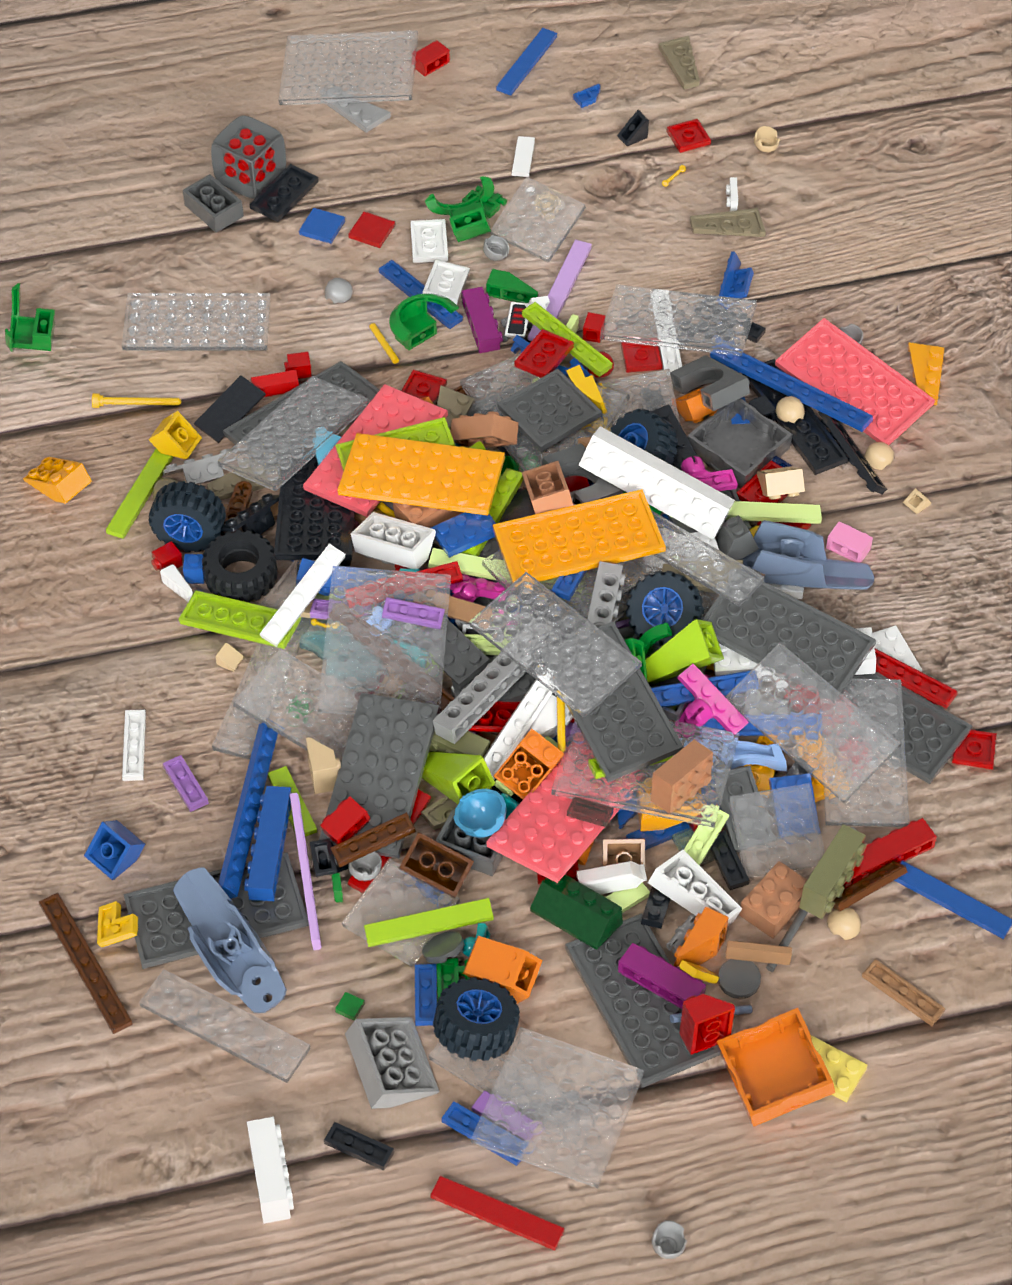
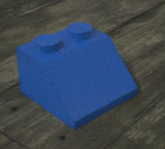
M118 820L102 821L84 856L111 880H115L137 861L145 843Z

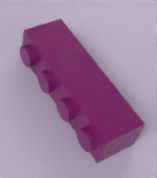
M483 287L462 290V305L478 352L485 353L500 350V342H503L501 331H498L497 319L493 318L494 311L493 307L489 306L488 293L484 292Z
M632 943L619 960L618 972L681 1009L683 1001L688 997L699 996L706 992V984L701 979L693 978L681 970L680 967H674L667 963L664 958L650 953L643 946Z

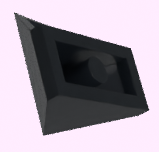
M638 109L618 133V138L626 146L647 139L648 118Z
M330 838L309 842L316 877L335 874L349 869V864L339 867L331 851V847L335 845L330 841Z

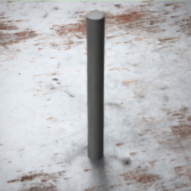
M800 908L779 946H789L806 917L807 911ZM768 963L766 969L773 972L778 964Z

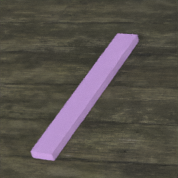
M579 240L574 241L548 294L550 303L546 310L557 319L590 253L591 243ZM533 325L528 335V340L530 341L541 331L535 325Z
M297 793L290 794L311 941L313 950H319L322 946L300 800Z

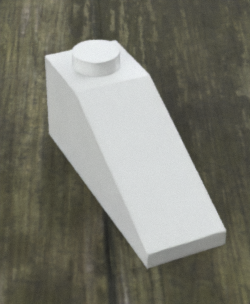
M554 695L550 696L523 738L531 728L544 738L557 732V697ZM565 703V725L567 726L573 716Z

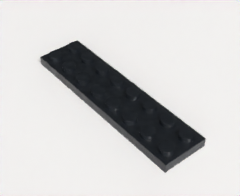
M775 359L764 362L765 364L770 365L784 372L775 365ZM746 376L750 383L749 386L758 398L765 395L775 409L777 403L782 398L789 397ZM802 403L805 409L804 418H799L795 423L784 422L778 418L777 414L775 415L777 424L793 434L791 443L814 475L848 462L846 454L810 406Z

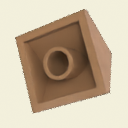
M645 838L603 839L602 866L633 861L639 865L644 864L645 867Z

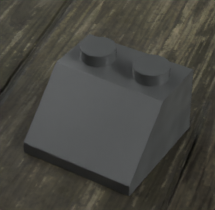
M739 515L723 523L716 538L722 561L741 560L759 550L750 530Z

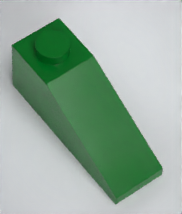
M492 269L486 282V293L490 297L517 303H529L531 298L538 297V291L510 272Z

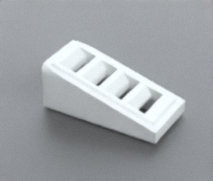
M172 564L160 571L162 582L189 602L193 595L192 589L175 565Z

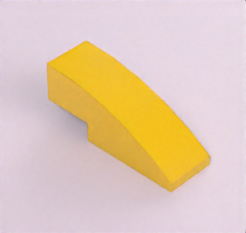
M580 365L566 370L570 381L603 414L608 413L593 376L585 378Z

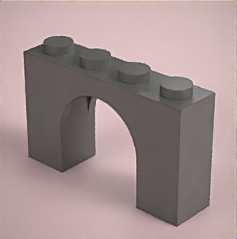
M707 355L670 372L673 388L682 394L698 386L712 383L700 389L703 405L712 411L750 394V383L746 376Z
M581 443L543 457L542 466L559 461L564 478L578 475L586 477L594 483L589 487L574 492L573 505L623 494L622 489L578 466L586 450Z

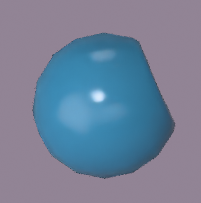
M477 789L467 793L460 799L453 818L456 825L466 835L478 838L488 837L497 832L504 824L507 812L506 803L503 796L497 791Z

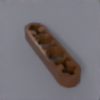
M241 481L236 484L225 512V521L231 517H236L238 512L248 508L253 494L252 486L249 482ZM238 502L243 504V506L239 508H236L233 505ZM221 532L220 535L224 536L226 532Z

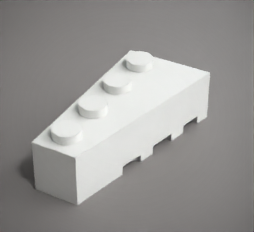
M681 850L656 868L648 881V884L695 916L698 913H702L705 907H708L729 917V926L735 921L742 910L684 850Z

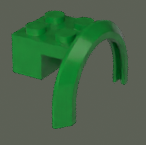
M480 177L483 185L482 189L475 197L458 204H444L435 198L434 193L430 194L425 200L431 212L440 215H450V223L458 243L491 232L483 205L494 192V184L489 177Z
M20 283L12 287L10 331L5 329L7 347L11 352H14L15 348L51 351L55 328V310L37 308L35 317L20 316Z
M424 293L414 295L401 301L393 309L389 319L390 329L395 335V339L410 351L437 334L436 321L427 314V302L437 303L450 313L458 310L459 306L449 298L439 294Z
M668 623L652 627L639 640L634 638L624 640L646 680L645 656L654 643L660 639L672 636Z

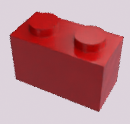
M438 40L412 54V67L424 77L450 63V50Z
M349 796L346 800L339 803L337 809L332 814L327 815L323 819L320 826L333 842L339 844L355 836L371 819L368 812Z

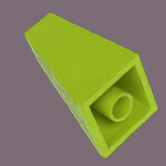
M698 619L692 621L645 661L648 684H656L679 676L692 664L699 669L724 660L712 622Z
M429 752L422 774V779L456 804H459L460 799L467 793L477 789H490L495 785V781L481 755Z

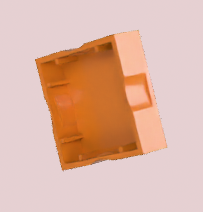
M798 1008L773 1017L757 1027L744 1029L717 1041L720 1054L753 1127L835 1093L832 1078L821 1055L813 1046L810 1032Z

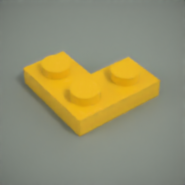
M117 901L99 907L97 944L100 947L137 936L138 917L135 914L121 917V904Z

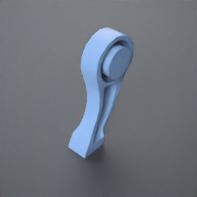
M711 736L695 738L696 741L713 752L711 775L729 771L739 766L754 764L787 772L786 760L779 744L762 745L749 741L727 740Z

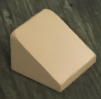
M916 488L903 501L915 514L920 513L931 505L930 500Z
M227 643L223 645L216 655L217 665L233 672L244 659L242 654Z

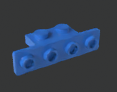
M735 251L731 252L728 259L721 290L717 297L718 305L727 311L731 300L748 296L754 274L751 267L740 269L741 262Z

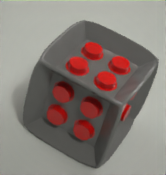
M244 115L237 117L217 135L212 143L211 158L214 176L225 187L243 196L255 199L286 168V150L282 134L275 128L252 117Z

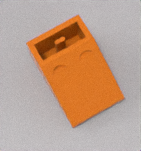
M531 728L493 777L523 800L529 793H533L564 758V753Z
M705 907L702 913H698L693 923V929H688L684 937L685 943L683 946L679 945L674 957H676L673 966L679 967L682 960L701 965L716 956L726 940L729 917L708 907Z
M478 936L463 974L470 978H477V980L484 978L488 979V982L500 984L502 989L506 988L510 992V996L513 995L518 1004L529 998L543 960L523 949Z

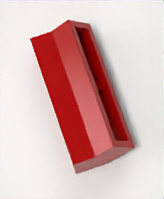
M296 370L251 377V383L266 394L264 397L284 394L299 386Z

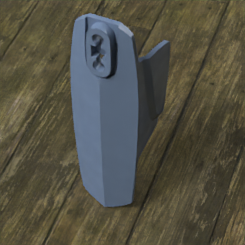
M766 520L761 522L754 535V540L759 550L741 559L743 560L742 571L765 583L811 588L867 590L874 583V575L868 564L827 559L823 536L817 535L812 531Z
M197 868L185 873L178 880L173 892L192 925L187 929L190 932V940L218 984L230 994L238 995L254 1013H266L280 1001L284 1000L287 990L269 951L243 914L206 868ZM257 979H261L259 985L255 984ZM267 994L272 996L270 1002H267Z

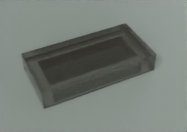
M574 797L567 810V816L607 827L614 808Z

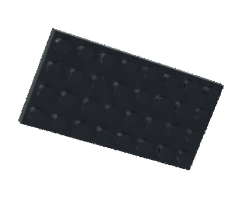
M296 452L282 461L274 548L276 560H302V558L317 560L329 544L345 554L343 560H352L353 542L351 533L354 531L355 512L304 490L303 484L318 467L315 452Z

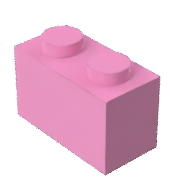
M838 522L828 536L826 549L853 562L861 563L871 550L873 537L849 525Z

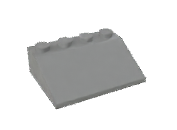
M412 1017L355 1019L346 1031L345 1036L371 1109L391 1108L438 1094V1086Z

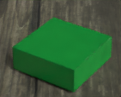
M340 873L332 874L334 901L336 903L343 902Z
M345 992L335 1008V1013L355 1021L365 1004V1000Z

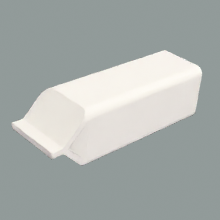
M633 861L577 871L579 883L599 894L636 888L643 881H647L644 864L639 865Z

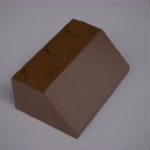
M418 832L399 869L455 898L474 861Z

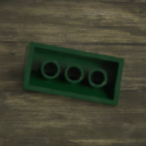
M566 874L558 883L546 877L542 881L530 907V911L595 950L623 924L621 906Z

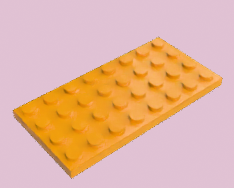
M356 433L337 491L338 495L489 515L505 460V453Z
M642 489L493 524V531L514 588L518 586L520 581L532 584L563 575L566 576L599 567L600 561L615 564L666 551L665 543Z

